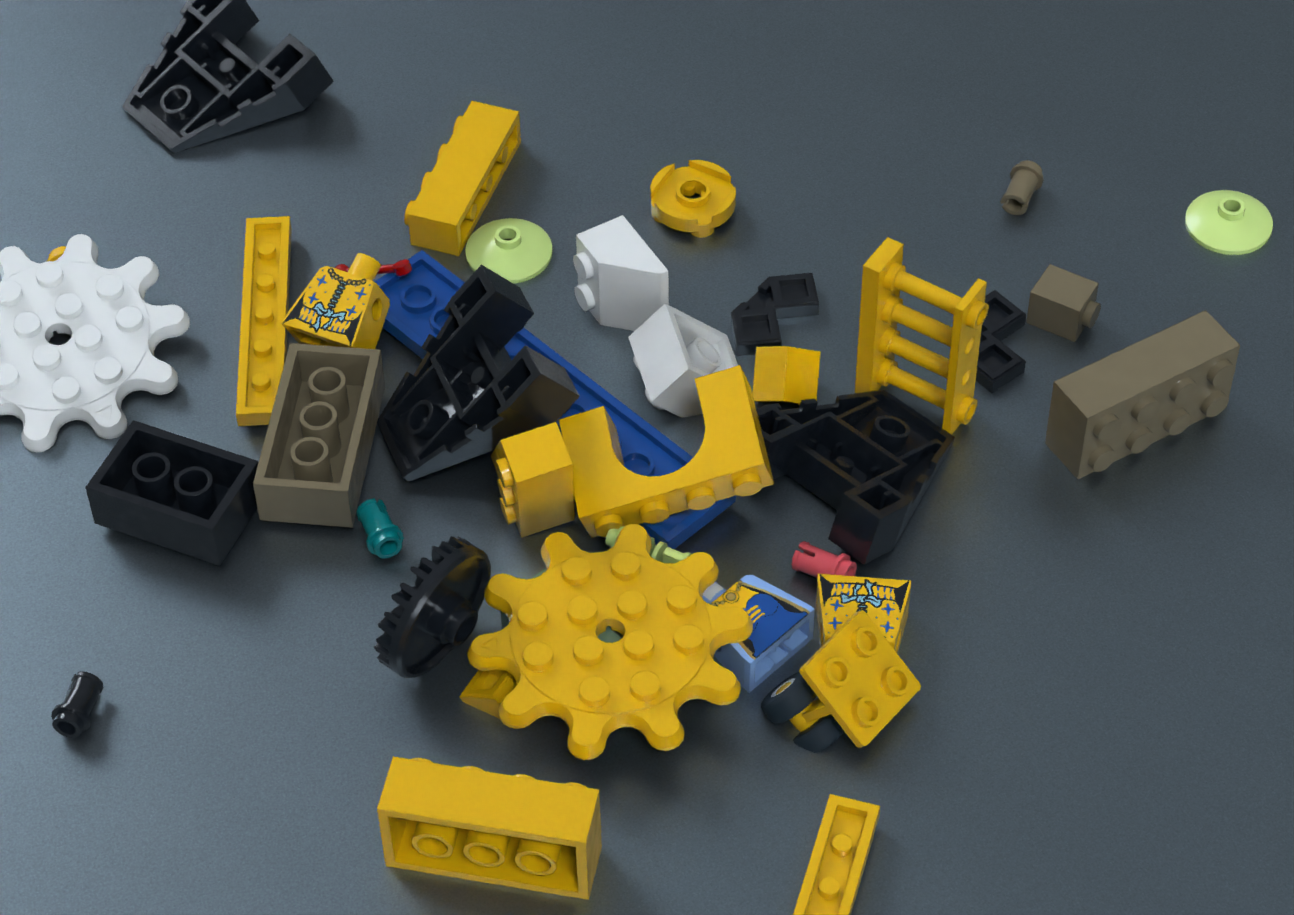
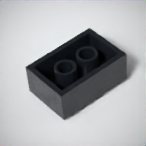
M133 420L85 488L95 524L220 566L257 510L253 482L259 462Z

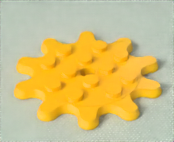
M638 524L626 525L621 529L612 548L597 553L581 550L568 534L555 532L548 535L541 546V557L547 568L543 574L532 579H521L503 573L494 575L489 580L484 590L485 600L491 607L502 611L507 616L509 624L500 631L482 634L474 638L468 648L467 658L469 663L480 671L504 670L512 674L516 679V687L506 695L498 710L501 722L509 728H525L543 716L559 717L569 726L570 732L567 738V746L570 753L581 760H591L601 755L606 747L609 735L622 727H632L639 730L645 735L648 743L653 748L669 751L680 746L684 740L685 731L677 715L678 709L683 703L693 699H702L722 706L729 705L739 698L741 692L739 680L732 671L714 661V654L723 645L739 643L748 639L753 632V622L743 608L713 606L702 598L704 591L717 580L719 574L718 565L712 556L705 552H695L677 563L657 561L650 556L652 548L650 535L644 527ZM611 626V630L621 633L623 638L617 642L607 643L601 641L598 636L606 631V627Z

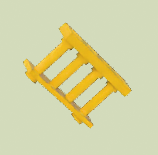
M887 237L863 264L855 393L878 391L882 385L887 387L891 384L944 409L942 429L952 435L961 423L964 425L969 423L978 404V400L974 398L982 324L989 309V305L985 303L987 282L978 278L962 298L906 272V267L902 265L904 244ZM900 290L953 314V326L951 327L903 305V299L900 298ZM897 323L949 346V359L901 337L900 331L897 330ZM895 354L947 378L946 390L898 368V362L894 361Z

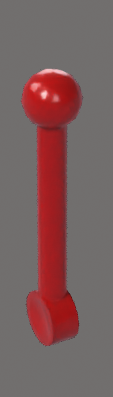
M403 259L395 264L381 265L377 274L395 273L397 276H403L411 272L412 266L408 259ZM339 264L335 268L348 272L350 267L345 264Z

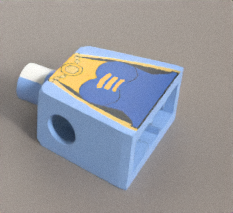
M754 575L743 576L728 590L714 582L703 593L702 598L705 602L713 606L743 608L753 622V632L748 639L739 643L723 645L714 654L715 658L725 668L734 673L740 685L749 693L813 639L815 609Z

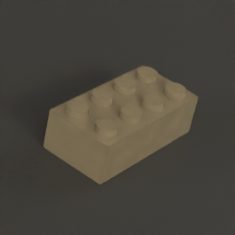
M1204 310L1054 381L1045 444L1078 480L1090 473L1101 472L1107 469L1113 462L1132 453H1140L1160 439L1169 435H1177L1195 422L1206 417L1217 416L1227 407L1240 344Z
M290 343L253 482L259 520L353 528L385 390L381 350Z

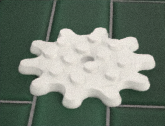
M84 234L72 236L66 245L63 255L56 261L33 262L23 250L16 246H9L1 250L0 416L13 415L22 421L23 431L21 440L24 447L29 451L38 453L49 450L55 444L60 428L65 423L74 420L87 422L94 432L103 439L118 438L127 429L128 422L121 409V404L128 394L142 390L152 394L164 395L172 392L177 387V372L168 363L157 359L154 356V350L161 341L184 334L190 326V318L187 312L178 305L157 306L145 302V293L159 278L158 267L150 258L139 256L119 268H103L97 265L98 246L90 237ZM54 331H57L58 334L65 333L71 336L70 340L62 345L49 343Z

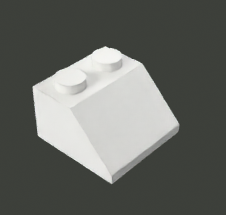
M623 215L576 234L577 254L573 256V263L578 273V286L575 287V296L580 307L584 311L589 310L600 325L635 331L665 303L669 305L668 269Z
M666 303L628 337L634 353L633 361L641 373L646 388L644 392L647 400L659 410L665 409L681 418L703 414L695 378L738 366L726 334Z

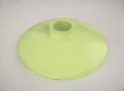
M1217 190L1200 195L1190 203L1185 215V226L1191 238L1202 247L1219 254L1243 255L1260 249L1268 242L1272 234L1273 220L1269 210L1254 197L1237 191Z
M516 218L498 219L482 225L471 234L465 248L466 260L473 272L482 264L513 284L528 281L541 274L549 265L553 252L551 239L540 226L530 221Z

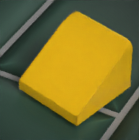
M478 670L461 693L460 699L472 707L499 718V706L506 695L516 687L517 682L512 674L504 670Z

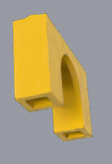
M741 365L695 378L705 423L703 442L696 455L685 466L666 475L643 476L628 470L624 466L617 429L604 406L559 419L562 438L573 463L574 497L578 517L591 538L597 536L606 537L609 529H619L621 526L629 524L659 523L675 513L689 509H706L714 505L716 501L736 495L742 497L754 495L763 487L774 485L751 386Z

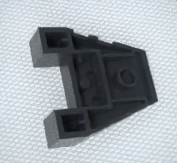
M187 0L180 11L183 16L182 20L173 34L167 32L161 42L164 48L154 65L148 64L122 108L174 154L303 111L334 81L316 54L291 34L279 43L259 64L240 50L235 44L260 21L246 0Z
M482 264L451 297L444 309L445 312L450 314L437 337L428 335L421 347L427 353L414 375L409 372L405 373L378 418L377 424L402 478L407 481L415 480L495 450L502 439L554 423L580 397L564 367L525 345L511 360L504 346L517 332L524 328L527 321L534 315V312L520 287Z
M886 390L839 395L833 404L817 405L818 402L815 399L801 400L799 408L781 410L782 407L778 403L757 408L756 411L773 480L787 475L836 509L837 513L828 539L843 549L851 558L860 561L864 565L893 550L955 439L953 435Z

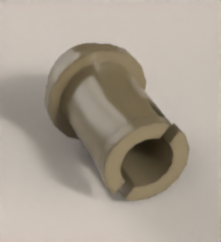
M1029 160L1021 161L1012 167L1010 172L1011 182L1000 201L1003 204L1002 208L1012 215H1023L1027 211L1034 191L1041 188L1044 181L1041 167Z

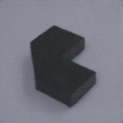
M813 273L770 276L758 286V292L746 303L739 304L731 312V328L737 356L756 354V347L782 346L777 319L819 315V300Z
M996 290L985 296V303L989 305V309L982 324L976 381L990 393H994L1024 373L1026 364L1023 358L1001 342L1025 326L1026 314Z

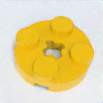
M688 160L687 167H679L675 169V163L662 168L654 176L650 185L652 218L672 229L690 232L691 235L698 238L710 236L714 232L715 227L724 224L732 216L736 207V188L731 183L730 174L721 166L704 160ZM695 193L700 194V197H699V198H695V199H691V198H687V197H686V196L691 197V196H693Z

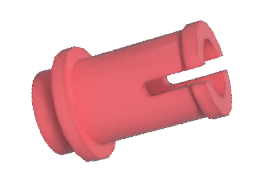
M802 541L798 545L799 549L804 552L795 550L791 566L793 570L803 572L815 578L818 577V574L855 576L857 564L850 561L848 554L841 553L838 556L810 545L806 541Z

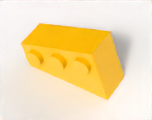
M557 422L500 440L491 454V459L499 477L497 483L502 496L499 498V502L507 524L516 523L520 536L523 538L574 521L573 463Z

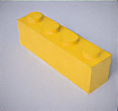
M471 101L464 115L457 117L450 140L447 144L443 143L441 145L434 168L431 172L427 171L421 183V191L415 201L411 200L406 207L404 223L409 226L411 245L460 256L521 143L519 111Z

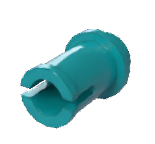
M375 498L361 503L357 508L356 515L367 534L366 545L368 550L380 558H390L398 554L402 548L403 532L397 525L393 524L385 503L380 499L377 502Z

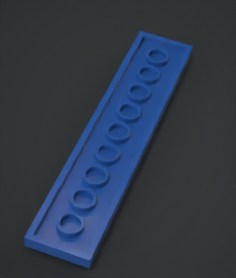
M421 250L408 259L412 266L411 272L403 276L387 273L376 280L375 283L378 284L390 300V307L383 328L423 359L427 351L421 348L429 334L437 337L450 315L444 311L451 297L465 282ZM525 328L517 332L504 346L511 360L526 345L565 368L580 397L559 419L604 406L616 426L624 466L628 470L643 476H662L682 468L693 458ZM558 419L556 422L561 432L560 423ZM736 496L716 501L714 505L706 509H689L672 514L666 520L659 523H641L638 525L646 529L650 537L654 538L656 545L662 541L667 543L669 548L675 549L735 503Z

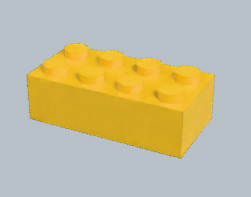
M393 756L377 806L385 866L589 900L602 849L599 789L588 788L575 782L561 784L537 780L525 774L512 776L487 772L475 766L456 767L433 763L425 758L406 759Z

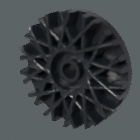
M451 536L448 543L442 541L439 547L432 546V561L423 557L418 568L414 566L410 568L411 572L416 574L415 586L411 587L406 583L400 584L401 591L391 595L392 600L399 605L391 612H385L384 619L378 624L384 633L376 639L377 643L374 646V649L380 653L377 659L401 677L415 678L432 670L455 646L461 645L470 636L477 624L478 611L485 598L484 590L491 576V565L488 555L484 551L461 537L455 538Z

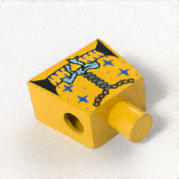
M357 253L348 272L329 266L320 268L285 315L281 324L300 344L376 349L390 307L389 298L378 284L374 282L381 264L366 254Z
M818 574L816 615L820 646L822 647L854 613L863 610L898 654L908 618L911 580Z

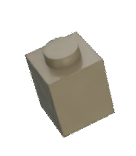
M1049 264L1030 292L1026 323L1076 342L1084 328L1091 329L1099 316L1101 304L1096 302L1099 283Z

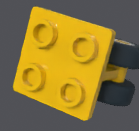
M861 610L854 613L800 668L799 672L791 675L771 690L763 699L761 709L774 724H780L789 720L800 731L793 739V742L810 752H822L833 744L844 731L855 746L861 748L867 746L921 689V684L867 613Z

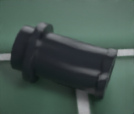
M82 671L78 672L77 675H73L62 703L56 705L52 710V726L59 734L75 738L89 729L91 725L89 715L104 686L97 676Z

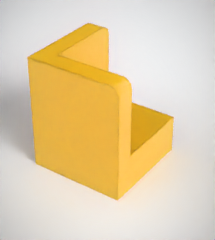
M790 346L756 347L752 391L754 401L785 402L799 405L801 400L815 399L817 401L821 352Z

